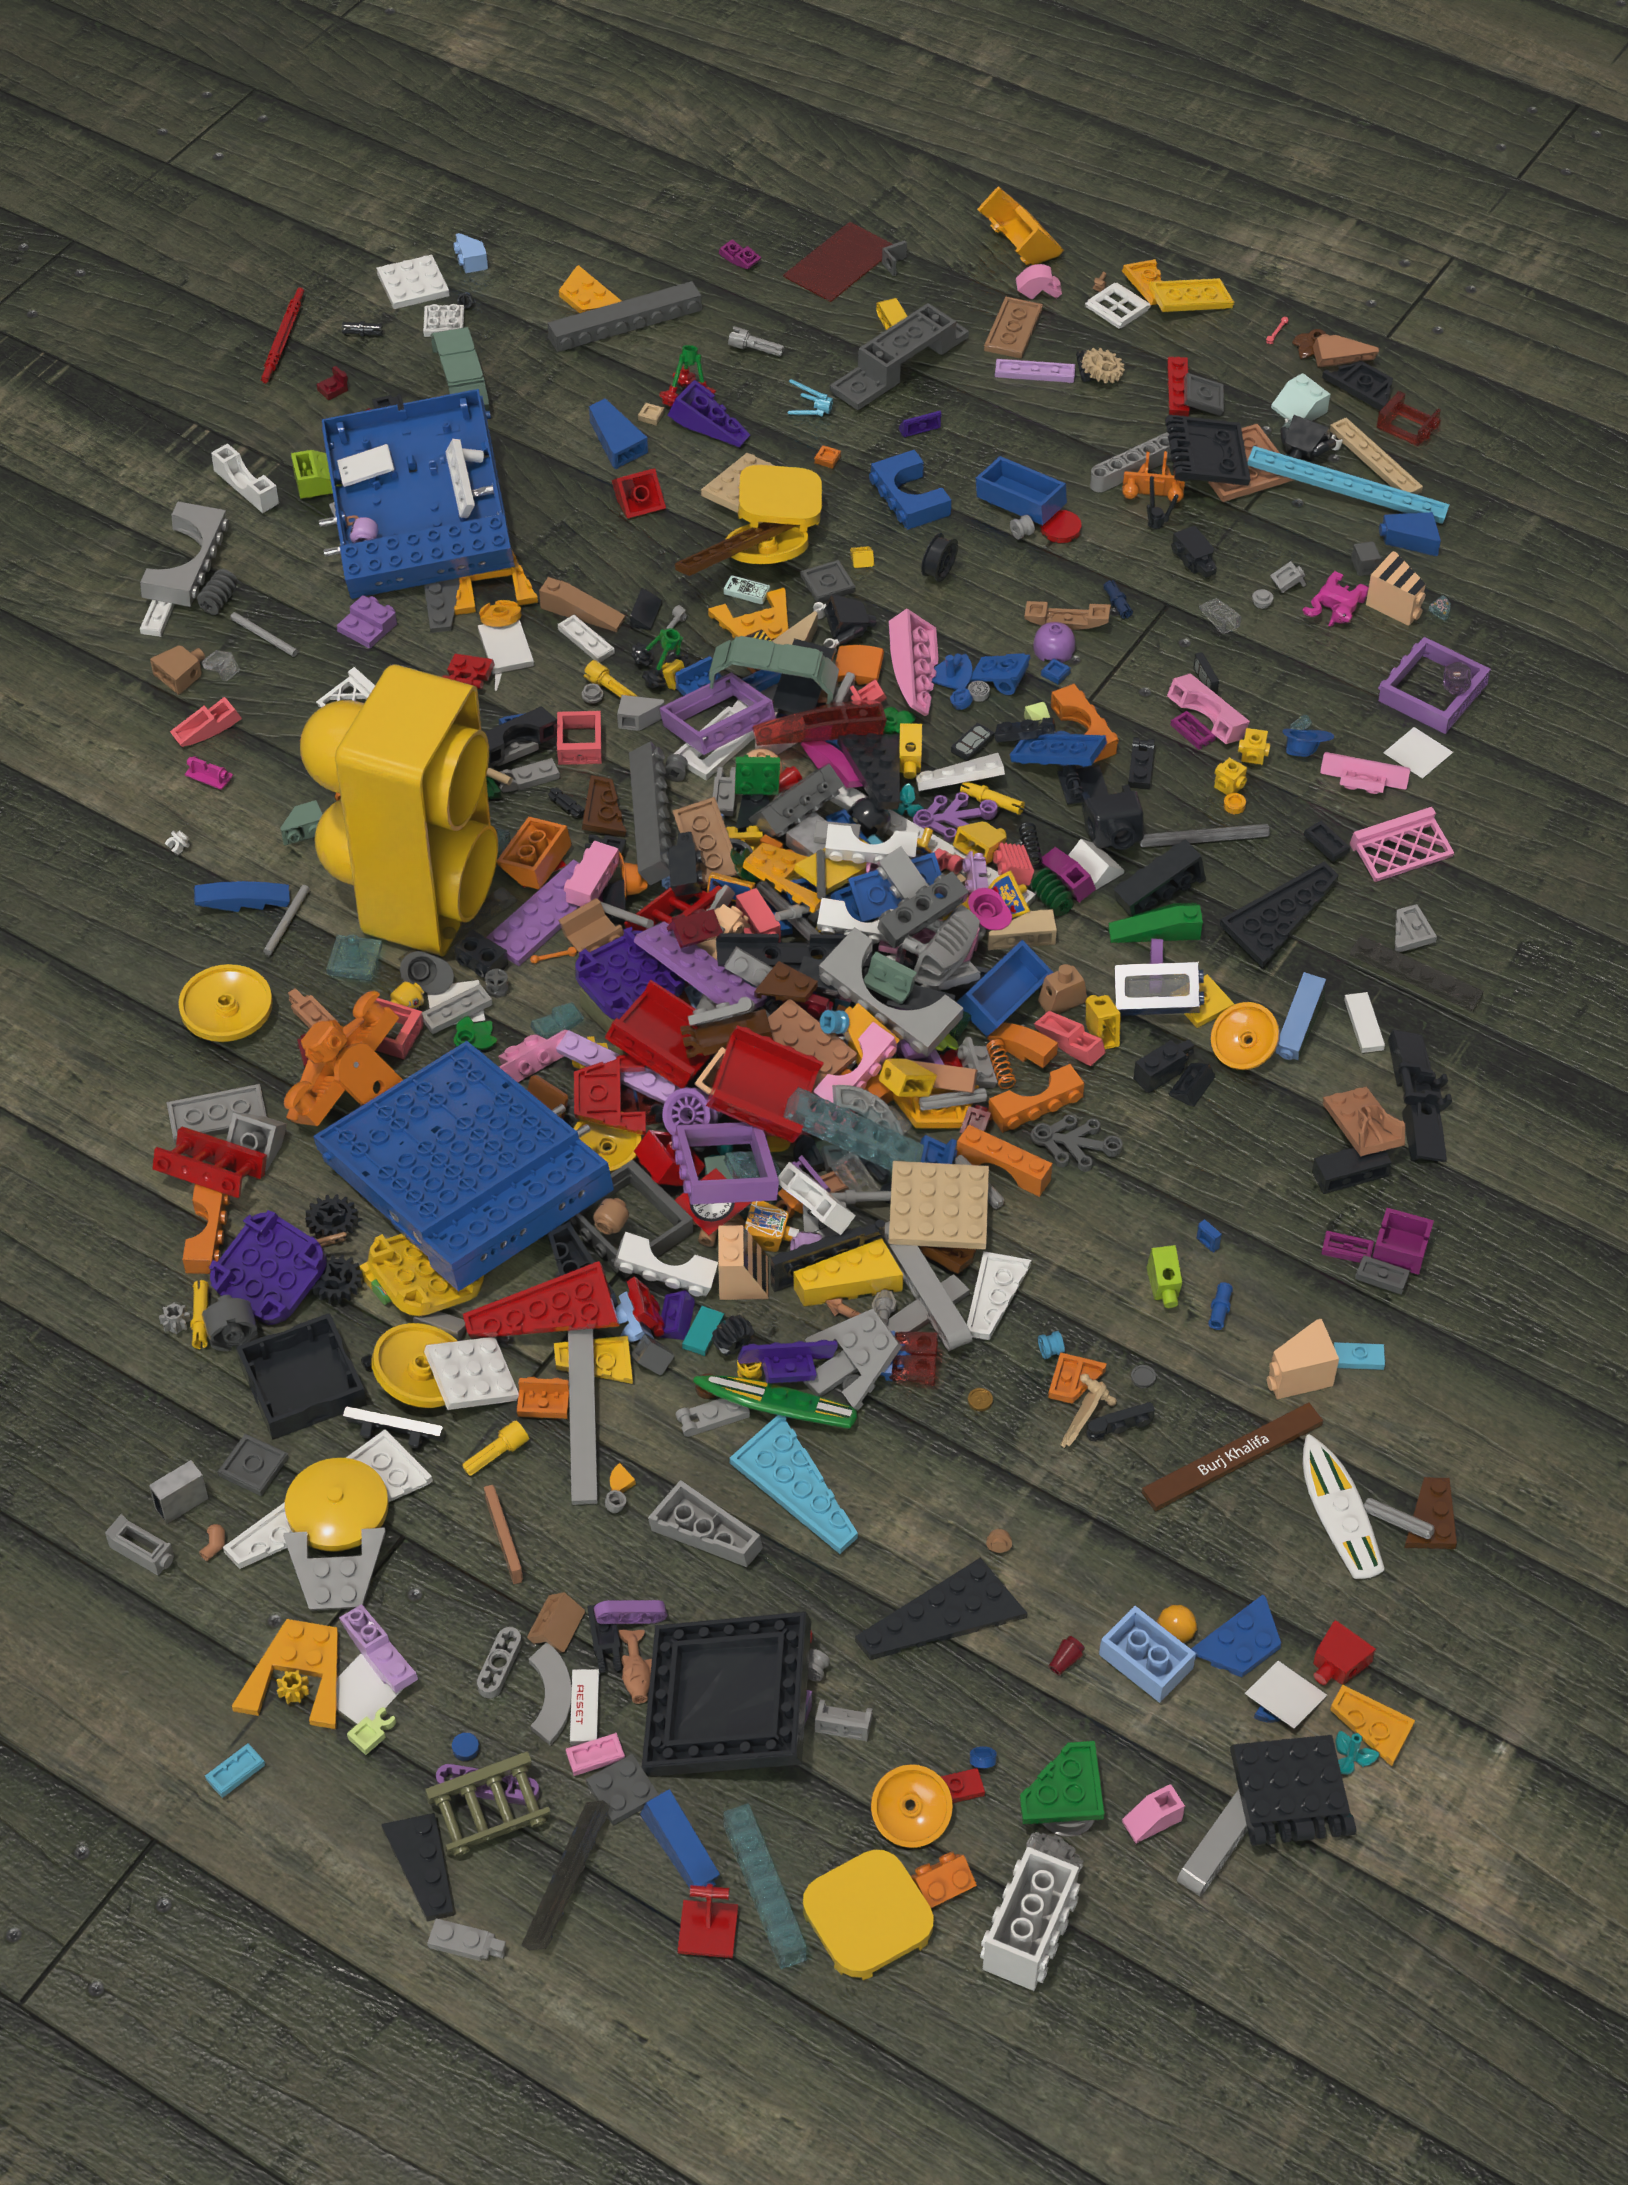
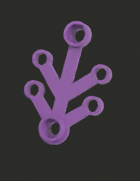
M957 793L955 800L947 809V798L939 795L934 798L933 804L928 809H921L916 812L913 817V823L923 829L930 828L944 835V840L951 843L954 842L957 831L954 828H947L941 825V822H946L958 828L959 826L968 825V823L961 819L982 817L985 820H991L997 814V804L992 800H984L981 802L980 808L957 811L960 807L968 805L969 797L966 793ZM946 809L943 813L936 814L938 810Z

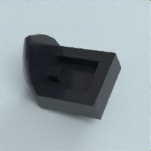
M807 1135L800 1137L793 1148V1157L796 1163L802 1155L815 1171L823 1169L824 1160L813 1138ZM804 1165L801 1167L803 1172L806 1174L810 1173Z

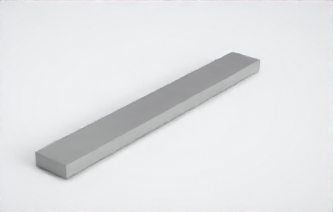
M954 1274L941 1282L954 1305L969 1295L970 1290ZM918 1298L889 1318L886 1325L890 1331H895L896 1339L903 1341L902 1339H906L930 1321L926 1315L928 1312L924 1306L920 1305ZM843 1350L815 1369L817 1376L814 1381H803V1383L816 1396L822 1397L841 1384L846 1377L857 1373L858 1369Z
M593 1329L568 1331L572 1505L597 1504Z

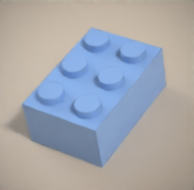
M1136 1606L1101 1639L1099 1655L1159 1703L1193 1669L1196 1656L1193 1650Z

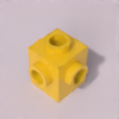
M1246 728L1245 739H1240L1238 752L1242 753L1241 762L1263 765L1264 756L1269 755L1270 743H1266L1268 731Z
M1229 757L1215 769L1214 788L1226 795L1237 793L1247 782V767Z

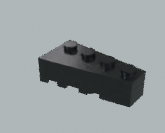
M1186 839L1173 845L1169 851L1162 856L1156 857L1145 868L1139 869L1132 877L1120 882L1114 888L1116 901L1130 916L1155 907L1157 901L1161 899L1167 901L1173 898L1174 892L1180 889L1183 892L1190 889V884L1196 881L1199 883L1206 881L1202 856Z
M570 1222L548 1233L560 1276L595 1263ZM608 1283L614 1307L616 1308L618 1302L615 1292Z

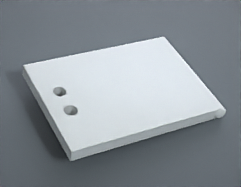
M388 444L337 460L344 487L394 471Z

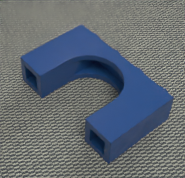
M915 450L872 463L871 473H869L870 482L873 485L875 484L880 496L885 498L890 510L895 512L898 521L903 523L907 530L951 515L952 500L942 487L918 495L907 494L898 489L904 483L923 477L924 462Z

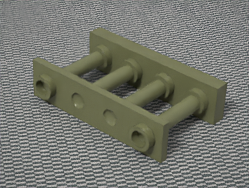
M528 1751L425 1789L428 1804L435 1803L436 1806L440 1807L452 1843L447 1844L445 1848L447 1856L454 1854L455 1857L461 1856L469 1852V1848L528 1825L534 1828L547 1822L546 1819L550 1817L551 1812L549 1806L539 1810L526 1775L527 1769L531 1768L532 1762ZM509 1775L516 1777L529 1814L516 1819L513 1818L501 1785L502 1778ZM487 1784V1787H491L503 1820V1824L488 1829L475 1794L476 1788ZM460 1793L466 1798L478 1833L466 1838H462L449 1802L452 1796Z

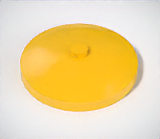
M750 524L732 531L726 539L752 527H750ZM796 526L731 557L735 560L751 564H771L787 561L805 552L809 545L807 531L799 532V526Z
M218 965L199 972L185 984L179 996L180 1016L187 1029L200 1038L216 1042L234 1041L251 1035L266 1022L272 1010V995L267 981L258 972L240 965Z
M408 1323L395 1326L386 1331L375 1345L371 1361L374 1376L387 1393L403 1403L423 1408L444 1406L445 1402L424 1350L426 1345L456 1342L458 1340L449 1333L427 1324Z
M330 1458L308 1466L292 1481L285 1498L286 1518L292 1532H307L308 1546L324 1551H343L361 1545V1529L381 1528L388 1512L387 1490L380 1475L367 1464L350 1458Z

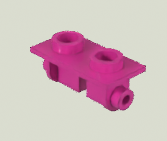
M196 756L188 758L187 765H189V769L184 774L187 777L220 790L233 777V774L226 771V768L207 764Z

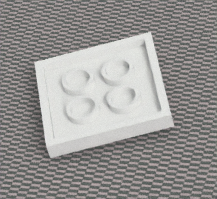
M432 255L377 267L378 277L393 309L450 296L449 289Z
M495 1337L426 1345L424 1352L447 1410L517 1401L519 1396L518 1390Z

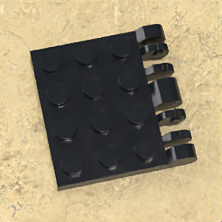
M1169 415L1165 418L1166 430L1169 433L1168 441L1171 460L1174 462L1173 472L1175 480L1185 482L1193 479L1249 485L1251 479L1240 423Z
M1332 1735L1233 1744L1230 1747L1252 1846L1275 1844L1276 1833L1273 1824H1277L1283 1843L1290 1842L1291 1838L1295 1842L1313 1840L1315 1836L1318 1839H1323L1326 1837L1324 1818H1327L1333 1837L1355 1835L1356 1824L1354 1816L1350 1813Z

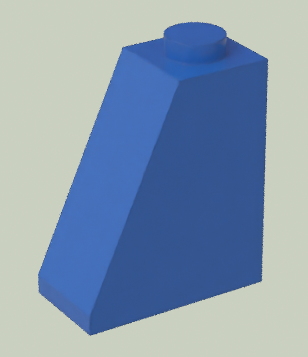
M1433 512L1384 515L1383 523L1379 525L1380 536H1383L1386 545L1438 556L1441 540Z

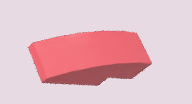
M224 697L209 709L205 706L201 707L171 730L170 733L184 747L211 738L228 729L242 718Z
M1048 1011L1034 1023L1035 1028L1041 1034L1058 1042V1048L1089 1066L1093 1065L1105 1054L1103 1040L1085 1032L1083 1024Z

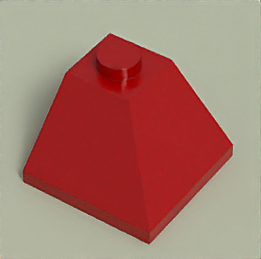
M655 468L612 480L616 499L627 519L666 508Z

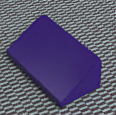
M941 411L903 420L899 426L903 437H908L941 428Z
M686 1290L665 1295L661 1314L664 1321V1334L659 1337L678 1340L685 1339L690 1329L695 1304L694 1298Z

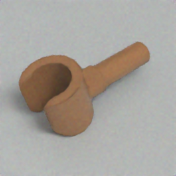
M1105 272L1099 278L1094 279L1096 283L1093 286L1094 290L1101 292L1105 289L1106 282L1103 281L1106 277Z

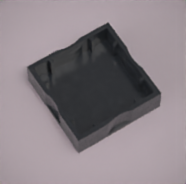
M330 1313L297 1324L284 1332L267 1335L236 1347L239 1364L272 1440L344 1414L345 1407L357 1409L367 1405L364 1387L352 1361L343 1349L341 1336Z

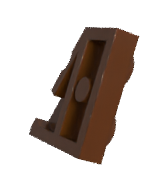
M778 961L754 991V997L762 999V995L775 996L776 1000L786 1001L791 999L794 1002L805 1003L818 987V981Z

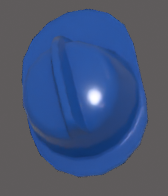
M1283 729L1282 731L1287 736V754L1299 757L1312 755L1317 750L1320 742L1334 739L1332 733L1321 730Z

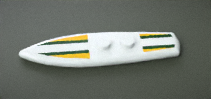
M1308 1434L1303 1448V1470L1307 1489L1315 1510L1354 1579H1367L1377 1576L1385 1568L1360 1494L1352 1478L1338 1458L1323 1443Z

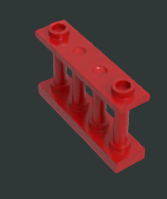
M718 885L709 893L702 890V893L677 897L670 887L637 912L636 915L652 920L654 922L653 926L660 921L670 924L673 917L669 916V914L675 909L683 911L681 914H684L685 917L692 915L696 910L705 909L706 911L715 901L716 893L722 887ZM692 896L700 898L692 906L686 903ZM629 921L624 922L626 928L632 927V931H645L648 929Z
M182 1126L177 1131L176 1147L173 1150L168 1151L159 1147L154 1149L152 1169L239 1198L241 1196L242 1179L246 1175L259 1179L265 1175L267 1154ZM182 1154L193 1156V1158L183 1156ZM203 1161L214 1163V1165L204 1163ZM225 1168H229V1169L235 1170L236 1172L234 1173V1172L225 1170Z

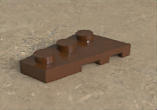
M591 775L581 830L625 837L626 829L622 823V814L618 807V798L613 779Z
M1424 1477L1413 1516L1432 1524L1435 1531L1430 1539L1423 1538L1409 1531L1404 1548L1455 1549L1457 1541L1450 1478Z

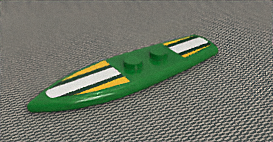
M695 1376L693 1379L696 1385L722 1399L766 1413L848 1429L857 1420V1410L851 1406L784 1386L732 1376Z

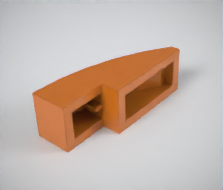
M1002 1023L987 1038L990 1041L994 1039L1002 1040L1005 1044L1003 1049L1023 1062L1029 1059L1042 1068L1057 1055L1058 1042L1035 1030L1012 1023Z

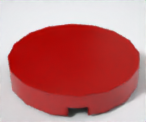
M1059 510L1040 527L1043 536H1047L1048 540L1056 543L1071 542V539L1079 537L1082 525L1080 518L1076 514L1067 510Z

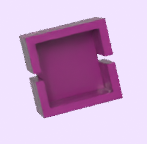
M1386 1208L1372 1258L1419 1275L1434 1220Z

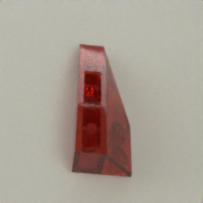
M875 700L838 702L757 724L752 727L757 746L838 740V735L883 734L887 719L881 702Z

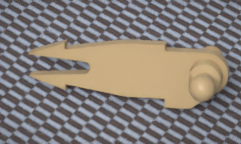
M1082 1374L1080 1381L1088 1386L1090 1392L1085 1396L1082 1406L1061 1442L1063 1448L1066 1445L1070 1446L1079 1435L1078 1433L1093 1413L1099 1399L1105 1400L1109 1406H1115L1117 1403L1116 1398L1109 1395L1106 1385L1103 1382L1092 1380L1088 1374Z

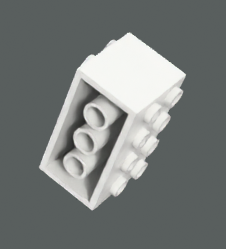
M1027 1847L1022 1860L1018 1859L1015 1865L1012 1882L1006 1885L1002 1897L1004 1901L1001 1907L998 1906L992 1918V1928L990 1931H986L981 1946H983L980 1958L984 1959L983 1970L1033 1991L1038 1982H1044L1048 1972L1047 1965L1049 1959L1054 1958L1059 1945L1057 1943L1059 1936L1064 1935L1069 1922L1067 1919L1069 1913L1075 1910L1079 1896H1077L1081 1884L1077 1883L1079 1867Z

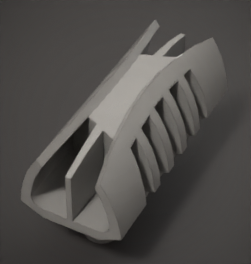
M960 905L955 908L947 920H936L926 927L936 933L929 943L923 944L910 937V935L905 938L901 948L919 956L914 971L917 972L916 982L929 986H939L959 968L967 957L977 934L980 920L965 906Z

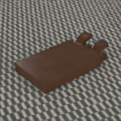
M763 1009L697 1025V1029L689 1025L681 1026L682 1035H691L690 1037L683 1038L685 1047L693 1046L691 1049L686 1050L687 1058H692L699 1053H703L704 1056L718 1053L722 1047L725 1049L729 1037L737 1025L747 1027L754 1033L773 1039L766 1010Z

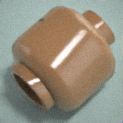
M607 1198L601 1202L594 1213L595 1227L604 1234L618 1233L627 1222L629 1212L625 1202L621 1199Z

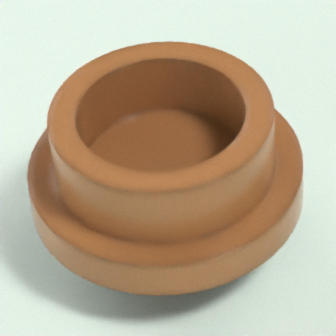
M995 1529L987 1537L986 1545L993 1552L1003 1553L1012 1547V1538L1007 1531Z

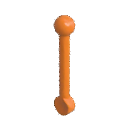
M569 947L567 951L542 956L533 955L530 961L536 964L540 960L565 955L573 957L577 954V950L574 947Z

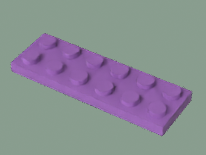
M573 859L486 937L507 950L509 961L520 966L561 929L558 921L560 918L580 908V906L566 902V892H564V885L573 876L575 866L579 862Z
M665 921L635 936L634 943L717 1005L729 1002L730 1005L737 1004L742 997H748L754 1001L755 1009L765 1005L766 996L762 995V999L754 997V991L757 988L752 987L725 967L718 966L717 960L710 956L707 951L701 949L696 944L680 948L674 931L668 932L666 927L669 924Z

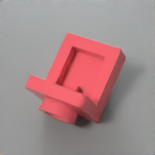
M876 679L859 691L854 686L850 687L853 693L850 696L857 707L861 705L865 712L887 699Z

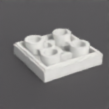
M433 304L425 306L424 337H431V334L435 332L464 328V305Z

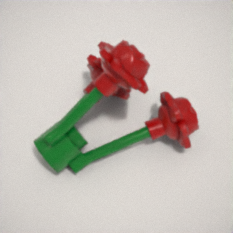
M685 345L682 347V354L679 355L676 372L673 373V383L670 385L669 390L660 392L659 395L664 404L672 406L675 399L679 396L676 393L677 383L681 387H688L694 380H697L695 378L696 374L690 372L688 367L695 365V362H697L700 380L698 383L713 394L716 393V390L707 387L706 381H704L701 355L698 354L696 346Z

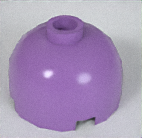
M1049 622L1042 625L1034 638L1033 650L1035 655L1042 661L1054 658L1064 663L1071 659L1073 652H1075L1076 644L1073 631L1067 625L1060 622Z

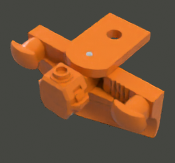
M366 992L357 1000L353 1008V1016L356 1019L346 1026L342 1027L336 1020L319 1021L313 1024L303 1037L301 1045L305 1050V1056L308 1058L300 1082L291 1087L284 1099V1106L289 1109L286 1116L289 1121L297 1124L318 1126L345 1090L363 1106L403 1081L375 1052L376 1048L399 1019L389 1007H382L376 1001L380 995L379 992ZM376 1081L380 1083V1090L377 1093L373 1091V1085Z

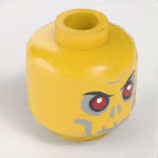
M405 981L390 994V1002L417 1010L424 1004L422 996L424 991L417 983L412 984Z

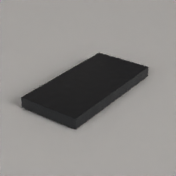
M794 638L792 645L817 649L823 652L826 658L833 661L835 649ZM782 673L772 700L774 712L811 722L822 688L812 678Z

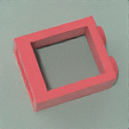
M601 711L557 712L558 765L602 764ZM595 728V743H563V729Z
M757 888L736 895V908L744 913L741 917L743 918L745 915L749 918L747 923L750 925V928H744L742 933L779 934L778 943H781V925L776 921L774 914Z
M377 998L376 1001L382 1007H389L399 1017L397 1023L404 1026L395 1040L385 1037L375 1051L405 1059L424 1026L422 1011Z

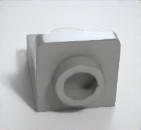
M1291 561L1270 575L1282 593L1298 582L1303 587L1306 585L1303 579L1306 576L1300 566L1295 567Z

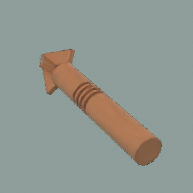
M842 1298L825 1301L834 1316L840 1313L848 1318H852L862 1314L842 1304Z

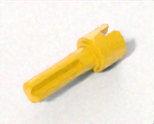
M597 660L591 661L584 669L587 674L583 675V677L592 684L604 686L620 698L622 695L638 697L610 676V670Z
M517 1420L501 1429L495 1441L462 1464L463 1469L469 1476L475 1474L506 1450L514 1452L529 1440L528 1434Z

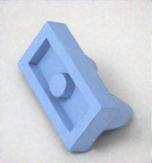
M626 1291L619 1295L621 1303L615 1308L619 1324L629 1321L623 1329L621 1336H628V1342L641 1340L644 1334L654 1339L650 1328L643 1322L639 1323L634 1317V1307L628 1297V1292Z

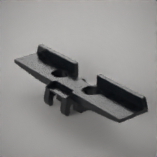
M720 933L716 938L718 966L724 967L737 946L772 968L780 961L799 971L803 956L812 958L813 956L821 955L823 958L819 960L824 961L847 935L810 934V939L806 943H778L779 934ZM872 952L868 955L862 969L870 967Z
M803 956L799 972L818 981V987L814 992L850 1002L849 1006L852 1008L856 1006L855 1002L849 998H843L835 987L826 985L820 979L819 965L823 962L822 960ZM867 967L862 971L863 979L868 974L869 968ZM914 985L912 992L903 1004H899L866 987L876 1000L898 1010L922 1009L934 1004L944 995H947L953 1001L955 999L953 994Z
M1393 1029L1388 1042L1396 1085L1398 1087L1403 1085L1405 1092L1403 1100L1407 1106L1402 1111V1116L1405 1123L1410 1158L1414 1161L1422 1158L1446 1162L1447 1156L1440 1111L1452 1103L1451 1094H1447L1442 1099L1440 1089L1448 1083L1447 1074H1442L1440 1078L1436 1079L1435 1072L1431 1070L1426 1046L1421 1034ZM1421 1108L1427 1110L1429 1115L1422 1113Z

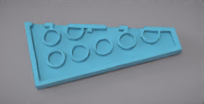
M777 1415L729 1458L732 1466L839 1554L858 1538V1532L844 1510L836 1502L833 1492L826 1486L823 1476L806 1449L798 1441L797 1435L793 1428L791 1429L788 1425L786 1417Z

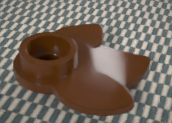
M1314 329L1309 333H1302L1294 338L1292 344L1299 346L1300 359L1314 355L1313 345L1317 339L1315 337L1326 334L1325 331Z

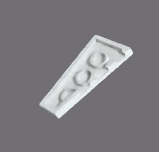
M995 753L934 771L921 772L920 775L916 776L918 790L921 791L1005 775L999 753Z
M983 1252L967 1321L972 1337L990 1340L1031 1266V1260Z

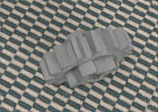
M1039 1832L1031 1834L1026 1843V1848L1030 1847L1079 1867V1872L1083 1866V1860L1075 1853V1848L1057 1835L1050 1836L1045 1833L1041 1835Z

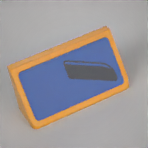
M711 872L709 874L707 892L709 893L718 885L722 888L724 885H727L735 892L732 901H736V895L754 889L755 883Z

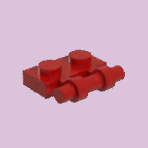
M454 654L447 668L450 676L443 675L442 677L482 689L484 682L481 680L488 681L495 663L493 659Z
M633 1277L627 1281L629 1288L628 1297L634 1307L633 1315L639 1323L643 1322L653 1330L655 1336H662L664 1334V1321L659 1315V1303L655 1300L654 1295L650 1294L649 1288L636 1277Z

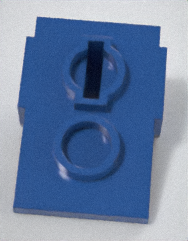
M1025 653L981 657L972 673L970 682L993 681L1000 693L1012 695L1028 669L1031 657L1029 654L1025 655Z

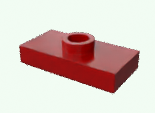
M978 1768L941 1776L949 1788L952 1803L985 1796Z

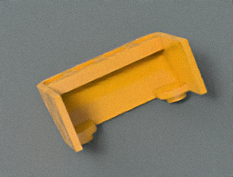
M999 186L977 209L992 222L990 226L997 233L1000 231L1004 233L1017 247L1015 251L1021 256L1020 259L1027 266L1029 264L1037 265L1059 257L1064 251L1039 222Z

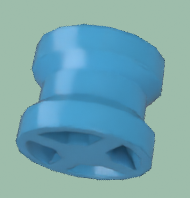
M843 1010L824 1011L820 1017L822 1031L826 1034L845 1033L849 1028L848 1014Z
M1054 1331L1049 1336L1044 1334L1038 1336L1039 1349L1044 1359H1049L1054 1354L1059 1356L1060 1352L1065 1353L1064 1342L1059 1331Z

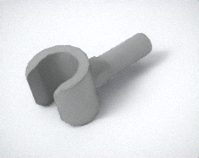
M677 605L673 609L672 615L674 618L666 629L673 628L679 621L683 622L686 620L687 615L682 606Z

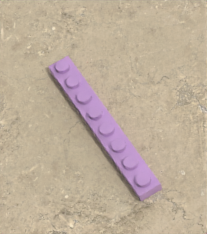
M569 1030L556 1047L559 1054L586 1067L600 1062L604 1064L620 1056ZM646 1067L645 1071L621 1073V1084L665 1104L667 1098L674 1091L681 1089ZM691 1109L688 1111V1116L690 1117L693 1116ZM719 1111L717 1123L723 1115V1113Z

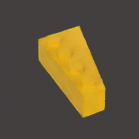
M882 1238L794 1271V1290L804 1307L824 1304L827 1300L838 1298L856 1299L858 1295L872 1293V1296H875L881 1290L900 1292L903 1289V1273Z

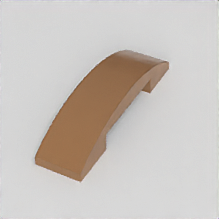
M1027 601L1025 619L1041 626L1049 622H1060L1067 625L1071 630L1089 629L1109 623L1111 605L1090 604L1089 610L1048 608V602Z

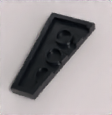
M435 1813L381 1824L382 1830L391 1845V1849L402 1868L406 1880L410 1884L426 1921L454 1916Z

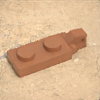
M296 988L288 992L289 1002L292 1004L291 1009L309 1028L319 1021L336 1020L312 995L304 997Z

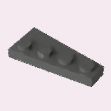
M459 578L424 585L430 633L452 631L455 617L454 606H456V595L460 585Z

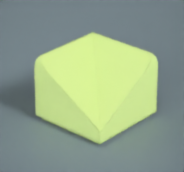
M1045 702L1026 706L1024 712L1025 720L1050 718Z

